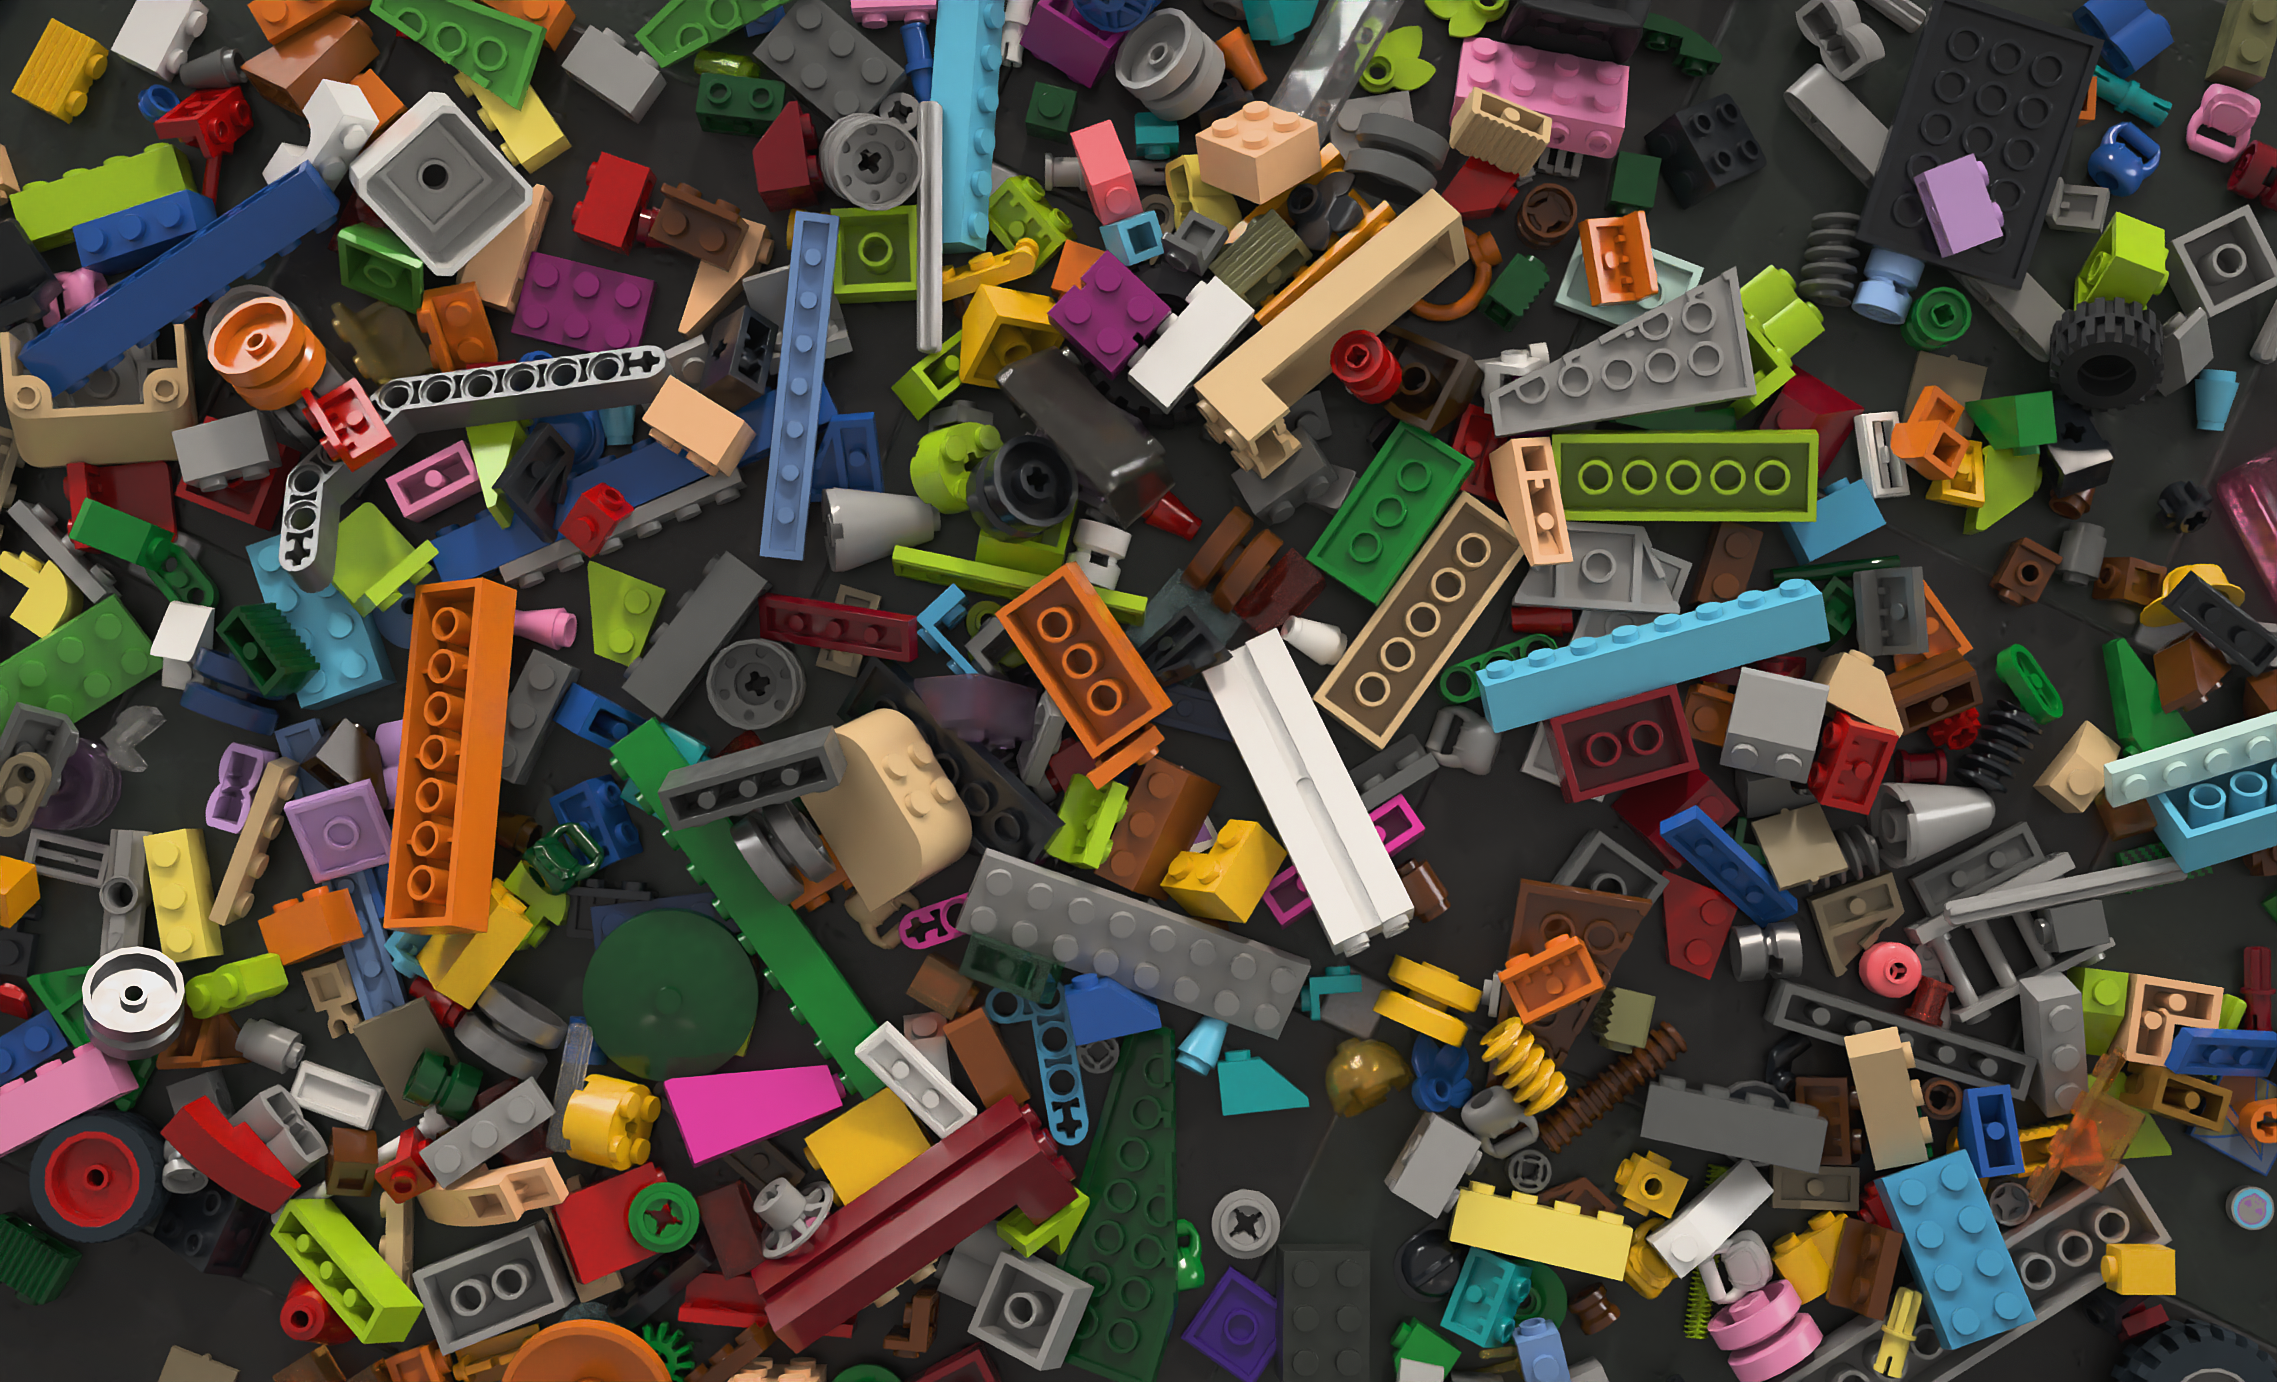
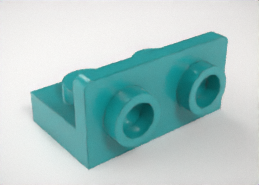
M1471 1246L1440 1326L1483 1348H1502L1503 1344L1509 1341L1514 1332V1316L1518 1306L1529 1294L1531 1288V1279L1529 1278L1533 1268L1526 1264L1515 1263L1490 1250Z

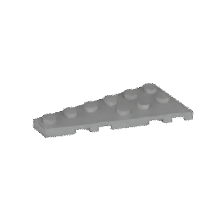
M1736 266L1711 281L1694 287L1680 297L1607 332L1593 342L1579 349L1576 348L1563 355L1562 358L1489 393L1495 439L1755 397L1757 395Z

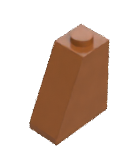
M334 11L246 61L240 68L263 99L307 119L302 110L322 79L348 84L380 54V51L371 40L373 37L372 30L363 20L356 16L350 18Z
M986 1003L948 1021L942 1028L986 1109L1009 1094L1023 1107L1025 1105L1024 1101L1030 1099L1032 1094L996 1021H993L985 1008Z

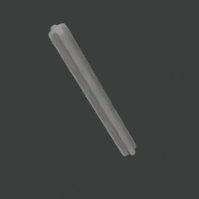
M923 101L917 106V144L922 155V175L917 185V349L927 354L938 353L942 350L943 108L936 101Z
M2167 857L1948 901L1943 905V917L1950 926L1955 927L2183 881L2188 877V873H2184L2173 857Z

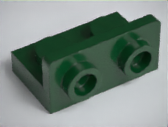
M702 73L695 111L702 131L762 138L784 108L786 85L782 81Z

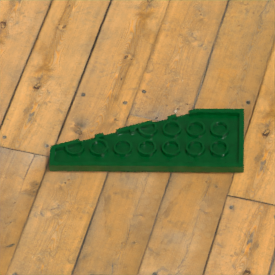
M1165 1026L1125 1035L1078 1188L1079 1191L1089 1197L1090 1204L1065 1252L1062 1255H1058L1055 1267L1094 1286V1290L1063 1362L1116 1382H1156L1178 1310L1175 1030Z

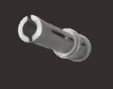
M1045 153V191H1051L1053 187H1079L1080 191H1087L1077 157H1053L1052 153ZM1172 159L1127 160L1136 185L1166 186L1165 166Z

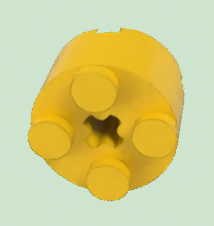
M600 1074L587 1076L584 1080L589 1081L583 1091L575 1089L565 1111L562 1133L564 1139L570 1140L572 1149H566L567 1154L576 1160L619 1171L627 1170L634 1164L643 1165L650 1154L649 1138L653 1122L656 1121L661 1111L660 1098L652 1096L648 1087L642 1084Z

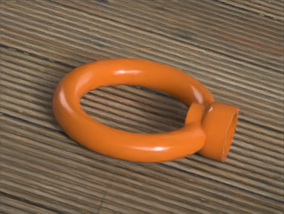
M1463 226L1468 254L1475 267V278L1470 290L1461 299L1444 305L1432 304L1420 299L1408 310L1421 318L1431 321H1451L1473 311L1489 290L1492 279V267L1503 262L1499 248L1490 231L1478 236L1472 230Z

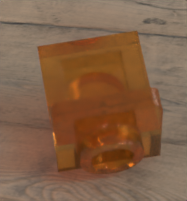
M2105 786L2094 798V802L2113 842L2152 831L2158 825L2146 798L2113 808L2105 798Z

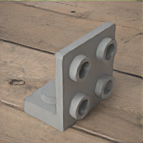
M790 265L749 276L742 280L750 308L779 326L769 368L771 375L779 373ZM834 286L825 359L853 351L839 301L834 295Z

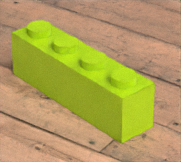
M156 143L147 146L142 154L132 157H111L103 162L104 166L91 170L85 168L73 169L65 172L62 179L50 183L46 181L28 183L22 187L23 191L9 195L15 218L39 252L75 242L73 226L185 189L198 193L187 155L173 144Z
M289 1199L270 1233L274 1240L363 1344L404 1342L424 1307L420 1300L331 1199Z

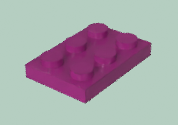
M532 251L511 333L515 336L585 353L642 346L657 283L654 280Z

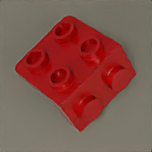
M86 462L66 464L67 476L63 480V489L67 500L70 501L72 515L67 524L68 535L86 497L173 532L174 536L171 542L176 543L178 533L171 467L167 462L133 463L100 468ZM70 539L77 550L91 554L106 553Z

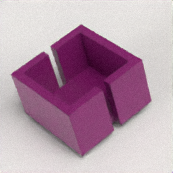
M1107 249L1080 278L1081 290L1076 285H1073L1048 311L1047 315L1049 323L1106 377L1113 381L1138 351V343L1133 338L1138 334V342L1146 346L1157 334L1156 331L1171 314L1172 309Z

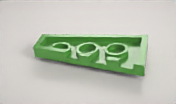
M372 0L370 6L372 13L423 45L436 56L469 76L472 80L503 99V101L515 109L521 111L547 32L546 28L470 0Z
M671 0L634 36L654 60L658 62L661 68H669L792 0Z

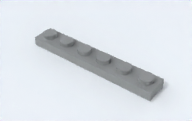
M736 466L730 477L718 472L715 477L709 476L635 508L630 517L617 525L599 552V555L609 554L623 547L622 540L637 534L638 538L641 539L656 534L663 529L661 523L675 517L678 522L691 519L702 512L701 506L716 501L717 505H721L735 500L741 496L739 490L748 487L742 471ZM565 538L499 566L505 583L512 586L519 585L521 589H526L545 580L543 574L559 568L560 572H566L579 567L584 563L582 557L587 555Z

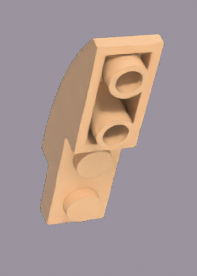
M552 1157L491 1170L488 1169L486 1163H481L444 1189L436 1179L435 1187L416 1197L428 1219L441 1224L464 1227L515 1222L527 1210L563 1203L569 1192Z

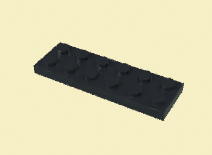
M872 656L836 714L845 723L882 708L896 710L908 717L917 727L926 743L931 747L933 755L948 779L953 783L957 794L968 811L972 825L970 844L982 855H984L986 848L1037 865L1066 823L895 660Z

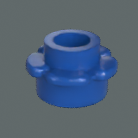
M152 85L149 89L142 90L138 95V100L140 101L138 103L139 110L143 117L151 123L156 122L180 103L177 95L163 85Z

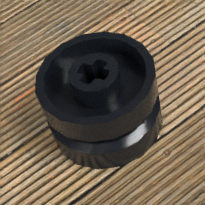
M1028 434L1012 438L1000 448L984 457L972 468L966 483V501L973 519L988 535L1000 542L1012 544L1033 540L1046 530L1061 523L1073 511L1078 498V478L1071 460L1053 442L1044 437Z

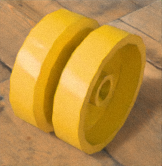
M1396 954L1388 971V976L1392 981L1409 988V994L1405 996L1391 989L1380 990L1372 1010L1419 1032L1460 1048L1468 1031V1026L1464 1021L1446 1013L1448 1005L1465 1013L1476 1012L1484 992L1458 981L1460 977L1424 961L1420 965Z

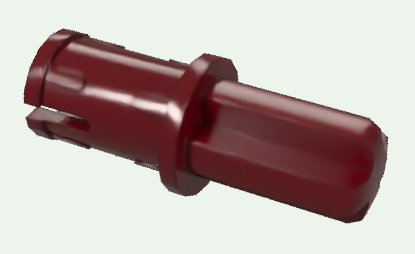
M2249 946L2244 949V986L2240 987V993L2244 994V1001L2247 1007L2244 1012L2243 1030L2273 1031V1027H2271V995L2276 994V988L2271 987V950L2268 947Z

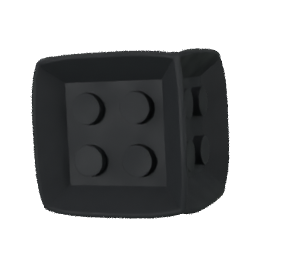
M1509 0L1507 11L1503 15L1501 38L1513 45L1530 46L1544 51L1571 54L1576 57L1621 64L1632 56L1642 38L1643 26L1649 14L1652 0Z

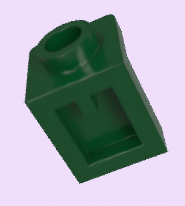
M1835 575L1820 590L1823 596L1830 641L1814 645L1822 652L1827 651L1845 636L1857 618L1853 590Z

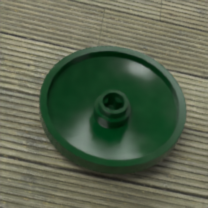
M661 908L646 911L631 917L617 926L605 937L591 958L583 984L584 1015L589 1030L601 1050L626 1071L642 1078L662 1082L672 1078L703 1076L726 1063L736 1054L748 1037L754 1024L759 1001V984L754 963L737 936L728 927L711 916L683 908Z

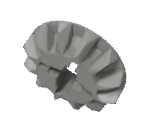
M1240 1189L1226 1194L1214 1208L1211 1223L1212 1233L1217 1244L1227 1254L1240 1259L1256 1258L1265 1254L1275 1244L1280 1232L1279 1213L1274 1203L1260 1191ZM1236 1208L1247 1217L1261 1212L1253 1223L1254 1232L1257 1235L1256 1239L1245 1230L1239 1233L1236 1231L1230 1235L1238 1224L1237 1214L1234 1211Z

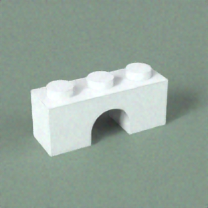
M322 79L302 110L311 129L308 147L282 142L262 173L268 185L308 159L331 190L334 191L349 169V164L357 157L379 124V119L359 86Z

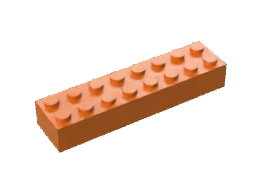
M483 577L416 585L384 912V929L415 935L487 933L517 590Z

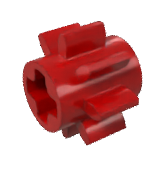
M1975 707L1927 726L1929 730L1926 733L1936 747L1945 743L1949 750L1966 748L1975 741L1978 735L1977 729L1982 727L1977 719L1980 714Z

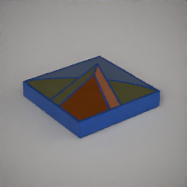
M2217 1075L2216 1081L2212 1080L2211 1084L2233 1091L2222 1133L2188 1126L2185 1134L2252 1171L2267 1177L2277 1158V1143H2261L2248 1138L2240 1130L2238 1121L2242 1108L2248 1103L2277 1098V1085L2264 1077ZM2203 1097L2194 1115L2198 1116L2205 1110V1097ZM2264 1115L2263 1120L2257 1121V1128L2260 1129L2264 1123H2277V1119Z

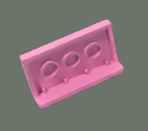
M1463 38L1449 125L1452 126L1454 116H1456L1461 105L1468 98L1469 92L1475 86L1552 118L1550 142L1547 147L1607 159L1613 158L1617 153L1625 128L1629 67L1608 61L1602 62L1576 57L1571 54L1534 49L1530 46H1518L1492 41L1488 38Z

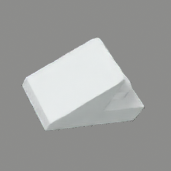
M180 601L170 602L150 650V655L163 657L162 686L184 690L186 684L191 682H201L210 685L211 680L199 675L193 666L200 647L209 649L213 647L215 608Z

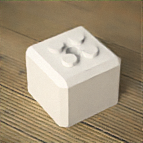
M428 92L349 164V180L358 195L436 276H453L532 204L533 188L445 93ZM432 164L441 165L446 170L445 181L436 187L426 185L422 179L423 171Z

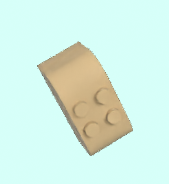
M887 708L874 710L835 728V733L848 763L840 784L825 792H813L799 796L870 913L917 887L959 860L967 852L972 838V825L968 811L957 794L953 783L948 779L933 755L931 747L926 743L917 727L908 717L896 710Z

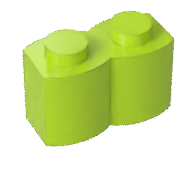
M1771 264L1740 289L1743 312L1754 315L1765 330L1763 336L1773 348L1775 346L1780 347L1791 358L1825 331L1821 324L1824 319L1813 303L1809 301L1804 303L1794 291L1797 286L1791 275L1782 268L1777 270Z
M266 953L219 967L214 972L196 976L188 981L184 990L193 1017L205 1019L247 1007L258 1000L278 995L285 990L289 983L280 956L275 953Z

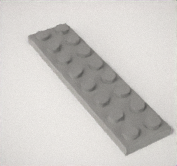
M989 848L985 850L956 921V930L1084 974L1095 973L1098 978L1108 976L1133 991L1277 1040L1311 969L1309 959Z

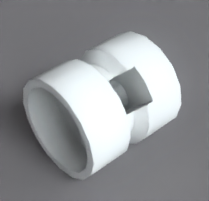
M1080 519L1073 539L1077 550L1068 554L1066 563L1076 561L1092 586L1115 591L1121 572L1116 563L1117 560L1125 558L1132 535L1103 523ZM1091 554L1103 557L1100 565L1089 562Z

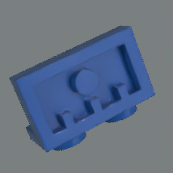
M611 774L586 780L549 798L559 825L567 822L579 823L605 850L604 861L598 871L643 852L638 831L631 822L623 800L620 798L621 790L615 784ZM563 834L574 859H578L580 865L590 864L591 861L566 834Z

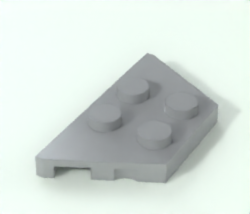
M1566 521L1573 562L1570 564L1530 567L1512 599V606L1650 615L1680 614L1678 601H1674L1664 579L1666 576L1660 561L1653 555L1652 543L1644 526Z

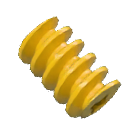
M1514 1016L1491 1029L1482 1037L1479 1043L1480 1045L1487 1044L1488 1049L1482 1055L1484 1062L1495 1058L1499 1060L1492 1073L1495 1076L1505 1072L1509 1073V1076L1502 1084L1505 1090L1517 1085L1520 1089L1513 1097L1514 1102L1520 1103L1527 1099L1530 1101L1523 1111L1524 1115L1529 1117L1555 1104L1566 1093L1568 1086L1564 1085L1566 1078L1562 1072L1554 1071L1555 1064L1552 1059L1544 1057L1545 1051L1540 1044H1533V1034L1528 1030H1523L1524 1024L1520 1017Z

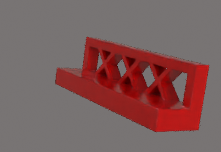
M709 1270L703 1271L686 1286L685 1302L679 1307L678 1321L748 1328L754 1322L761 1328L769 1322L765 1311L766 1302L759 1295L752 1275ZM859 1312L824 1336L852 1338L857 1329Z

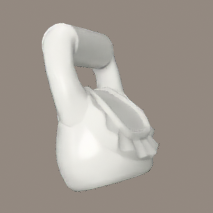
M1743 1230L1733 1235L1730 1239H1726L1710 1256L1697 1265L1710 1300L1717 1304L1735 1303L1749 1291L1764 1287L1773 1276V1264L1763 1240L1753 1230ZM1716 1254H1721V1261L1724 1262L1729 1275L1728 1280L1733 1285V1288L1727 1294L1713 1259Z

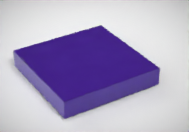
M1229 1265L1181 1334V1338L1242 1382H1256L1276 1354L1277 1299Z

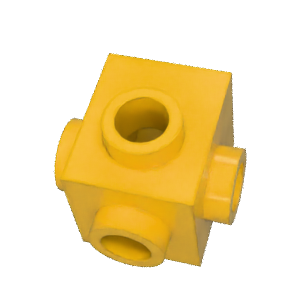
M1649 1150L1646 1157H1643L1633 1152L1630 1160L1625 1158L1617 1170L1615 1182L1618 1183L1615 1191L1626 1197L1623 1205L1646 1217L1649 1211L1652 1210L1670 1219L1689 1179L1670 1170L1672 1161ZM1651 1179L1649 1186L1645 1188V1183Z

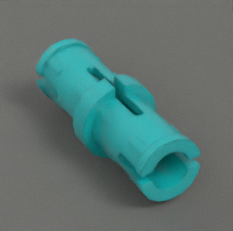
M2096 65L2093 76H2097L2096 96L2113 104L2114 110L2120 113L2127 111L2156 128L2163 123L2168 115L2166 110L2169 111L2171 109L2172 103L2139 88V82L2133 79L2128 82Z

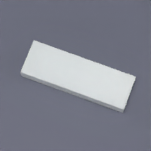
M888 1021L855 1048V1055L942 1140L977 1116V1108Z

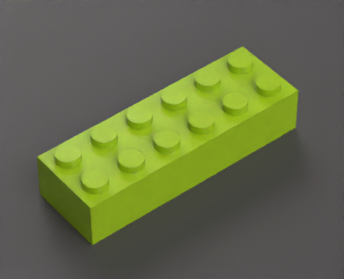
M1816 429L1554 430L1552 433V451L1566 521L1816 522L1819 434Z

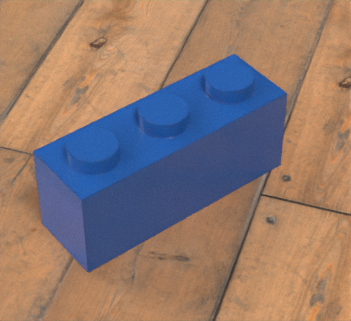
M185 189L73 226L72 229L82 268L112 276L148 264L217 219L213 199Z

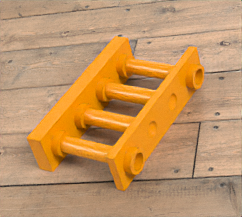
M1331 142L1328 143L1320 151L1321 171L1255 208L1229 232V237L1224 245L1233 243L1246 231L1247 225L1254 217L1266 214L1271 208L1276 211L1290 228L1296 223L1290 218L1288 213L1287 199L1289 194L1300 184L1310 183L1317 185L1328 174L1343 171L1346 161ZM1352 188L1348 196L1352 197L1361 206L1363 211L1362 220L1342 238L1332 232L1326 247L1328 251L1311 266L1307 267L1305 264V266H1300L1299 271L1293 272L1292 276L1295 280L1277 296L1274 294L1268 295L1266 300L1261 301L1260 305L1263 308L1254 315L1261 326L1267 325L1398 216L1391 206L1384 200L1373 210Z

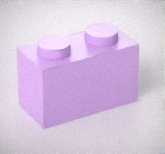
M1974 153L1913 177L1942 258L2003 236L2000 228L2004 226L2001 209L1996 202L1991 203L1986 186L1989 185L1987 170L1981 161H1976Z

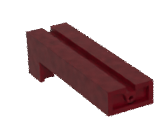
M1009 1094L825 1219L814 1234L796 1250L778 1259H766L750 1270L758 1293L766 1302L765 1311L774 1333L797 1354L1017 1204L1032 1223L1037 1226L1077 1199L1079 1195L1071 1182L1077 1176L1063 1155L1057 1156V1150L1061 1146L1052 1136L1050 1129L1046 1126L1040 1130L1039 1127L1042 1126V1123L1028 1103L1021 1107L1014 1097Z

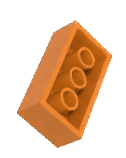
M1076 561L1064 564L995 612V615L1093 759L1173 706Z

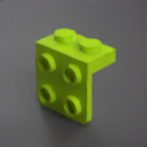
M366 502L339 523L335 573L331 584L363 618L377 607L384 613L403 596L398 591L401 586L408 580L415 586L434 570L429 562L439 551L428 539L415 549L374 504Z

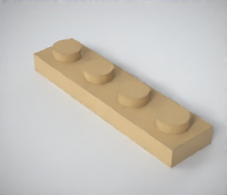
M285 756L268 762L209 920L225 926L240 918H244L251 909L254 902V894L251 893L254 882L266 870L269 862V855H266L270 840H274L279 834L284 823V817L280 815L285 801L292 798L299 783V777L295 776L300 764L299 762Z

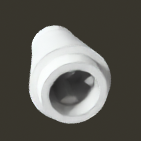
M1293 615L1286 619L1281 630L1282 639L1288 641V643L1319 665H1335L1342 658L1347 646V636L1341 633L1338 626L1298 618Z

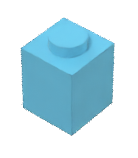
M1155 210L1142 212L1099 227L1106 250L1108 249L1125 266H1131L1164 253L1161 243L1163 234Z

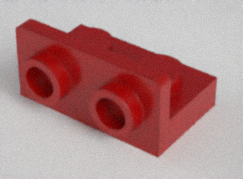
M232 86L196 90L154 122L153 125L159 139L178 138L179 142H190L197 139L204 158L209 159L215 158L254 126L251 108L245 100L241 87Z
M1837 710L1832 722H1829L1824 729L1822 736L1823 747L1817 762H1813L1807 779L1808 789L1822 805L1869 815L1899 736L1891 729L1853 721L1846 712Z

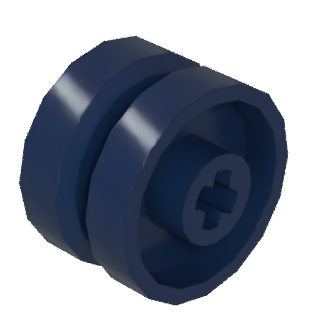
M200 647L193 668L199 675L217 682V685L215 687L201 682L187 683L179 704L218 721L259 734L273 736L280 714L273 707L256 701L258 696L262 698L264 696L231 652L225 654ZM288 693L284 696L281 694L278 697L275 695L272 698L269 696L265 699L273 701L287 700Z

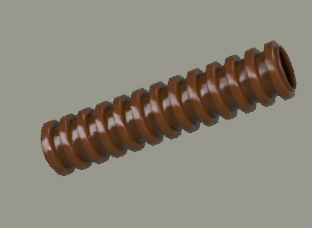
M1660 1022L1659 1030L1655 1031L1652 1029L1648 1032L1650 1037L1647 1038L1645 1048L1633 1047L1632 1054H1627L1626 1056L1619 1055L1617 1057L1619 1062L1615 1065L1609 1063L1606 1066L1608 1070L1605 1073L1599 1071L1594 1082L1589 1079L1584 1090L1578 1088L1575 1090L1577 1095L1574 1098L1568 1096L1565 1099L1566 1104L1564 1106L1557 1105L1554 1107L1556 1111L1554 1114L1547 1113L1544 1115L1545 1121L1542 1123L1537 1121L1539 1128L1538 1136L1552 1153H1561L1560 1147L1562 1145H1571L1572 1137L1575 1135L1578 1138L1583 1135L1582 1129L1585 1127L1591 1129L1593 1127L1592 1121L1595 1119L1601 1121L1604 1118L1602 1113L1606 1110L1612 1112L1614 1110L1613 1105L1616 1102L1622 1104L1627 1093L1632 1096L1637 1085L1643 1087L1646 1085L1644 1080L1647 1077L1653 1079L1656 1077L1655 1071L1657 1069L1663 1071L1667 1068L1665 1064L1667 1061L1674 1062L1677 1060V1053L1681 1052L1684 1054L1688 1051L1686 1042L1670 1023Z

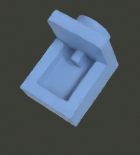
M1531 1318L1521 1322L1520 1327L1514 1329L1512 1340L1517 1349L1524 1381L1571 1382L1560 1333L1551 1319L1545 1320L1543 1318Z

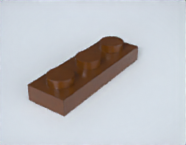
M770 1321L761 1328L754 1322L735 1338V1341L739 1344L737 1347L733 1348L730 1343H727L708 1359L712 1364L711 1367L707 1369L701 1363L683 1381H726L779 1338L774 1333Z

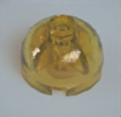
M1354 1037L1336 1048L1339 1055L1329 1063L1325 1075V1089L1338 1117H1341L1344 1113L1346 1118L1367 1112L1388 1101L1384 1095L1393 1086L1396 1087L1398 1093L1401 1092L1412 1082L1414 1074L1401 1053L1387 1042L1376 1039L1361 1042L1359 1037Z

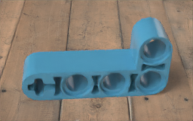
M1042 976L997 985L986 998L985 1008L991 1019L1000 1024L1032 1021L1052 1136L1063 1145L1080 1143L1088 1132L1089 1115L1080 1063L1077 1059V1046L1065 999V984L1054 976ZM1051 984L1059 990L1060 1001L1056 1006L1045 1008L1038 1003L1036 991L1040 986ZM1000 992H1010L1016 997L1018 1006L1014 1013L1003 1015L995 1009L994 998ZM1059 1027L1064 1030L1067 1035V1044L1062 1049L1052 1050L1045 1045L1043 1034L1048 1028ZM1066 1070L1073 1075L1075 1084L1070 1091L1058 1092L1052 1087L1050 1077L1055 1071ZM1078 1097L1079 1104L1071 1103L1070 1108L1073 1120H1081L1082 1124L1076 1126L1075 1134H1068L1066 1128H1059L1058 1123L1063 1122L1064 1119L1063 1104L1055 1108L1053 1101L1067 1102Z

